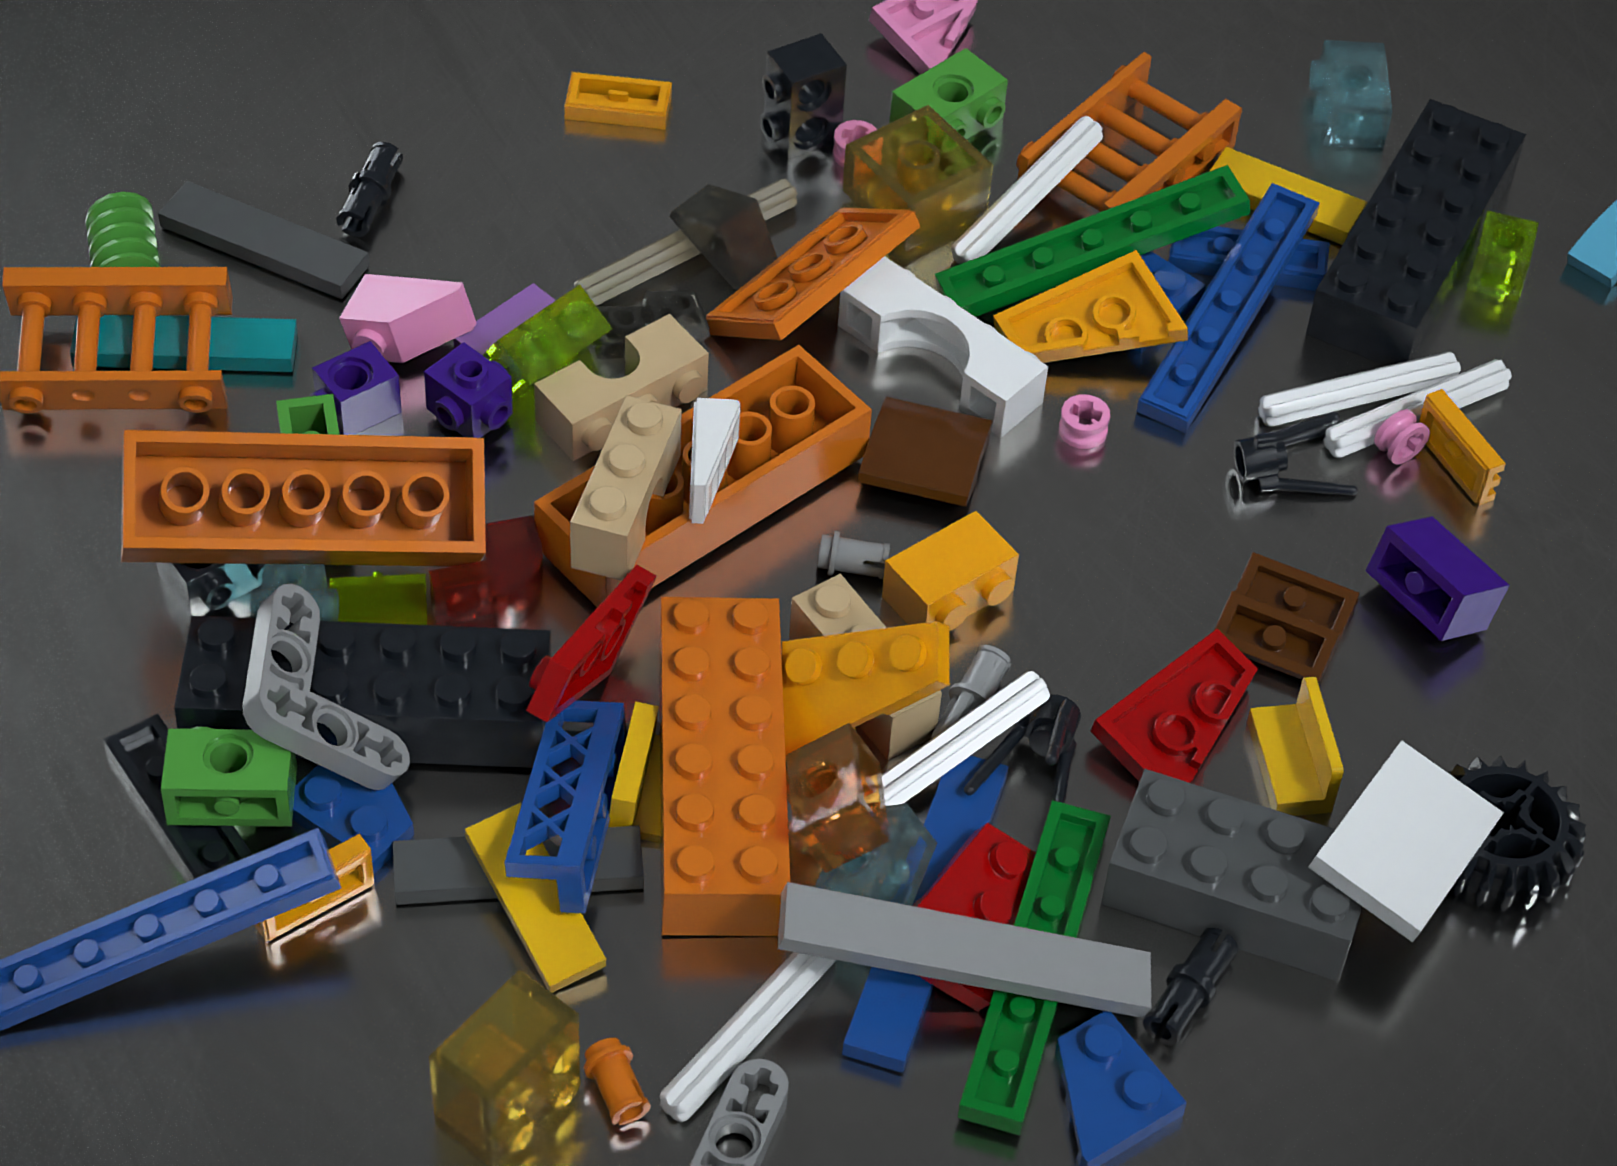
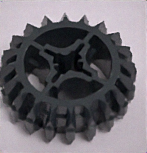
M1501 755L1490 767L1479 757H1476L1469 764L1468 769L1456 764L1449 771L1451 776L1504 812L1454 883L1455 896L1468 890L1476 894L1475 898L1478 907L1489 898L1496 900L1502 912H1504L1511 906L1512 901L1515 900L1527 911L1535 904L1537 898L1548 903L1552 897L1556 896L1558 889L1564 890L1566 885L1570 884L1576 871L1575 868L1580 866L1584 856L1583 842L1586 837V825L1578 821L1580 818V804L1566 802L1568 798L1567 786L1551 787L1548 785V771L1535 776L1528 772L1525 760L1516 768L1507 767Z

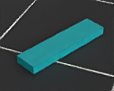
M78 315L76 316L70 348L72 366H74ZM104 315L100 317L97 367L130 368L134 315ZM159 315L156 317L153 368L186 369L189 316ZM212 317L209 370L293 372L298 335L296 319Z

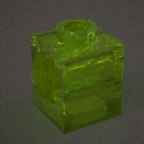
M1487 210L1476 247L1467 290L1518 302L1529 269L1539 222Z

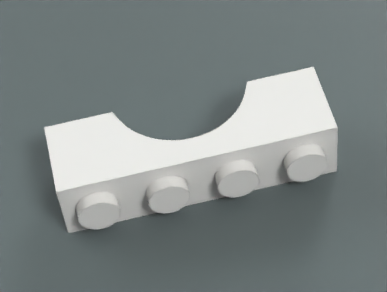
M884 256L840 292L839 327L877 353L894 348L915 347L935 352L948 359L956 366L963 377L959 410L967 415L993 420L991 432L1002 438L1043 404L1048 372L1046 364L1041 362L1031 352L1023 350L998 333L991 325L983 323L959 307L951 298L943 296L919 280L911 271L900 267Z

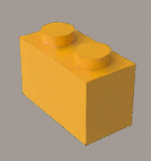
M974 511L885 560L882 598L908 625L938 621L949 625V631L962 624L971 614L987 605L994 606L1001 603L1014 591L1019 554L977 511Z

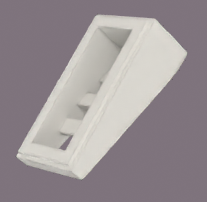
M697 398V402H694L689 519H692V523H704L738 442L741 407L738 400Z

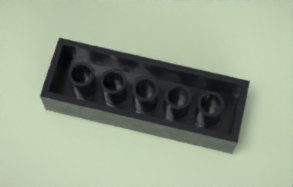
M1430 99L1317 287L1306 335L1385 366L1412 360L1510 186L1526 134L1508 128L1503 124L1459 110L1454 106Z
M191 615L174 705L177 729L209 727L212 729L252 730L243 715V699L256 618ZM320 621L310 691L398 735L407 747L410 763L533 768L546 722L526 711L535 692L534 689L529 687V682L540 661L546 655L551 656V630ZM289 622V625L284 630H288L294 624ZM271 650L272 657L277 665L284 671L292 673V666L288 659L280 652ZM317 722L318 732L323 739L331 745L338 746L337 738L331 729ZM296 754V758L306 759Z

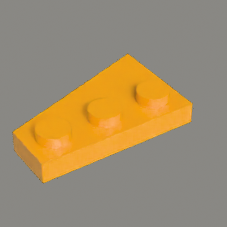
M1137 250L993 315L994 328L998 333L1023 350L1031 352L1043 363L1188 340L1187 326Z
M934 621L782 641L786 760L796 762L810 755V749L830 739L838 741L856 732V726L882 713L891 715L950 686L949 625Z

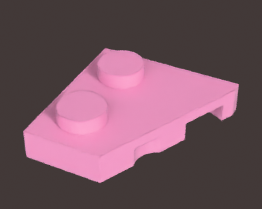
M885 0L872 7L869 21L921 75L948 59L974 15L978 0Z

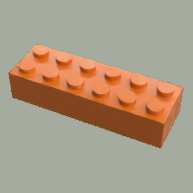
M800 345L795 346L709 397L713 399L738 400L741 407L739 439L703 524L692 523V519H689L694 407L681 414V455L664 496L655 494L651 496L646 517L645 541L634 567L639 565L657 575L652 588L864 457L870 437L872 409ZM593 466L534 501L535 547L598 607L621 580L571 568L570 521L595 467Z
M124 430L122 442L121 562L477 567L486 553L484 438Z
M661 597L659 626L662 935L778 936L781 892L787 882H790L779 598Z

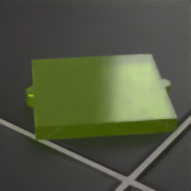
M376 571L372 576L330 578V621L427 625L426 574L383 575L382 572Z

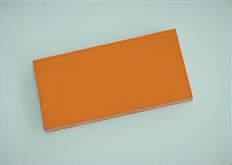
M840 208L709 312L704 321L710 335L783 340L918 230L921 226L915 212L902 209Z

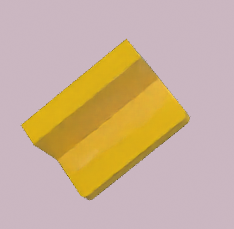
M1305 677L1302 680L1296 704L1250 708L1247 725L1271 809L1292 816L1332 813L1344 773L1317 678Z
M635 701L611 797L608 827L640 825L641 840L661 843L660 735H656L659 706Z

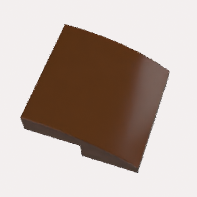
M886 396L869 438L857 482L966 507L977 481L981 459L990 440L993 420Z
M1252 552L1236 590L1231 591L1214 630L1218 628L1248 659L1301 680L1305 677H1316L1319 685L1358 604L1360 593Z

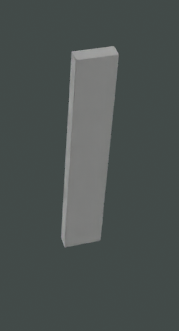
M787 882L781 892L778 949L1140 1018H1144L1151 1009V952Z

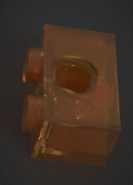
M850 723L786 754L789 780L786 782L787 800L792 810V820L787 823V827L795 847L802 855L810 853L824 872L827 873L890 841L880 762Z

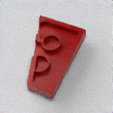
M636 565L552 657L546 655L540 661L529 682V687L534 689L535 692L526 711L548 722L611 674L657 575Z
M1217 628L1095 719L1090 732L1139 782L1144 769L1192 783L1258 668Z
M987 822L972 833L937 875L938 879L912 906L1014 926L1036 852ZM919 976L977 1012L990 1005L994 992L992 989Z

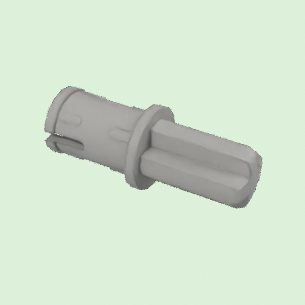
M981 645L977 648L975 657L961 682L954 683L949 690L951 700L932 733V739L995 694L1003 677L1012 665L1010 657L1005 652L991 645Z

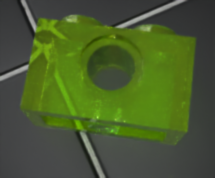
M579 284L498 339L483 356L490 361L500 363L511 375L513 403L533 389L534 383L559 371L592 348L612 330V327Z

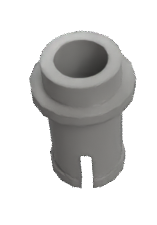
M834 530L833 536L822 534L817 568L827 569V575L833 576L834 571L878 577V579L883 580L885 560L889 559L890 543L881 544L840 537V531Z

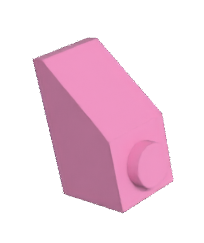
M373 274L364 275L339 317L351 349L371 341L387 361L404 363L472 331L477 323L463 282Z

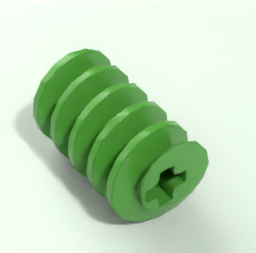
M117 192L98 199L89 208L85 221L91 267H160L152 204L145 197L132 192Z

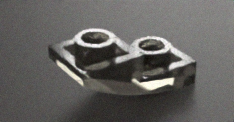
M645 291L640 306H589L585 324L597 360L625 358V336L668 314L696 341L706 337L710 328L696 291Z

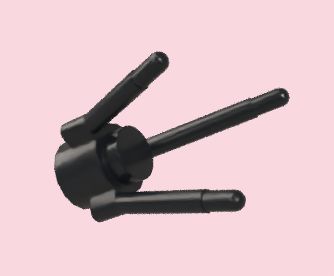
M1331 412L1274 432L1257 434L1254 437L1236 440L1234 443V459L1241 482L1250 483L1257 481L1260 493L1286 490L1330 495H1356L1358 489L1355 485L1278 478V473L1286 471L1288 468L1286 447L1325 436L1327 428L1343 422V420H1339L1340 415L1337 412Z
M1050 694L1047 702L1015 724L1010 733L965 785L964 793L969 796L973 795L1023 737H1028L1030 747L1036 753L1045 756L1047 764L1054 765L1057 763L1053 800L1065 803L1071 759L1077 746L1074 736L1081 720L1078 706L1067 697Z

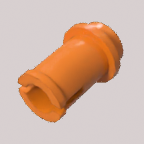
M613 1037L602 1039L592 1044L584 1053L586 1062L584 1063L583 1070L587 1078L596 1081L610 1112L609 1116L614 1125L617 1123L619 1125H626L645 1116L650 1110L651 1105L648 1098L644 1096L630 1065L633 1058L630 1047L622 1045L618 1038Z

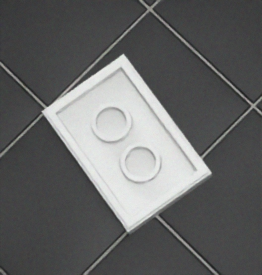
M1401 740L1308 867L1413 942L1504 812Z

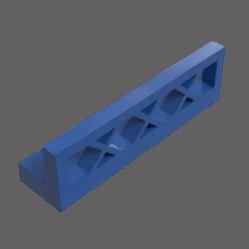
M575 701L550 721L546 722L505 859L506 877L557 880L560 912L586 913L610 822L611 797L627 737L624 703ZM564 722L594 723L592 727L573 737L562 729ZM571 757L582 765L562 777L551 769V767ZM560 797L571 806L551 818H548L539 810V808ZM548 839L559 848L557 857L526 855L527 850Z

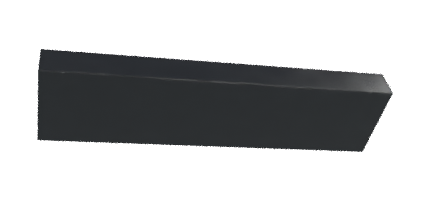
M157 713L104 738L105 750L191 881L253 854L234 826L167 825L161 783L168 727Z

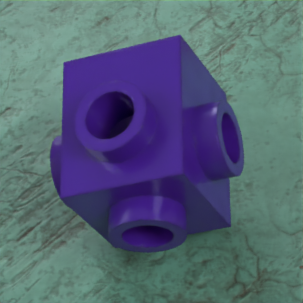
M465 342L424 371L426 409L433 413L438 421L448 430H456L468 438H481L490 430L500 428L509 416L513 414L511 375L500 363L488 360Z

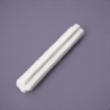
M1089 116L1081 117L951 245L953 259L957 263L962 264L988 254L1102 140L1101 125Z
M1447 351L1264 395L1260 398L1258 412L1265 426L1274 427L1414 393L1458 375L1461 371V366L1456 360L1454 353Z
M1495 359L1331 426L1325 431L1326 437L1323 439L1325 448L1329 449L1335 458H1341L1373 445L1375 434L1380 426L1389 417L1401 410L1408 409L1416 415V423H1418L1427 394L1443 389L1457 407L1462 408L1509 387V380L1512 378L1511 371L1505 367L1502 360Z
M1034 671L1025 672L851 796L847 805L855 821L863 828H871L1047 702L1050 694L1045 681Z
M793 952L661 1091L659 1105L663 1111L671 1115L676 1121L683 1122L688 1120L837 960Z

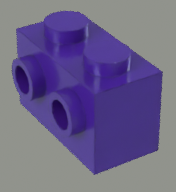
M1433 516L1388 525L1365 570L1441 641L1487 630L1510 586Z

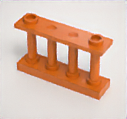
M1143 52L1127 66H1120L1107 83L1036 142L1031 141L1024 146L1016 162V166L1019 169L1017 180L1081 117L1089 116L1101 125L1102 130L1108 127L1158 156L1149 165L1143 164L1139 166L1099 142L1085 158L1127 182V184L1119 191L1114 190L1109 193L1071 170L1056 185L1099 212L1203 174L1217 161L1225 147L1233 148L1235 146L1242 108L1224 99L1211 112L1197 113L1147 84L1152 56ZM1135 102H1139L1186 129L1187 132L1179 139L1173 138L1170 140L1123 112Z
M4 267L2 287L11 316H22L17 371H0V403L3 410H14L30 414L40 410L183 409L194 413L205 412L210 409H227V395L222 370H209L211 318L214 315H232L233 295L227 267ZM78 315L74 371H40L44 318L47 316ZM104 315H134L130 371H96L100 317ZM159 315H189L186 371H153L156 317Z

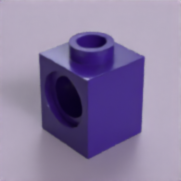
M371 341L312 367L315 391L310 396L333 394L340 435H355L402 413L399 375Z

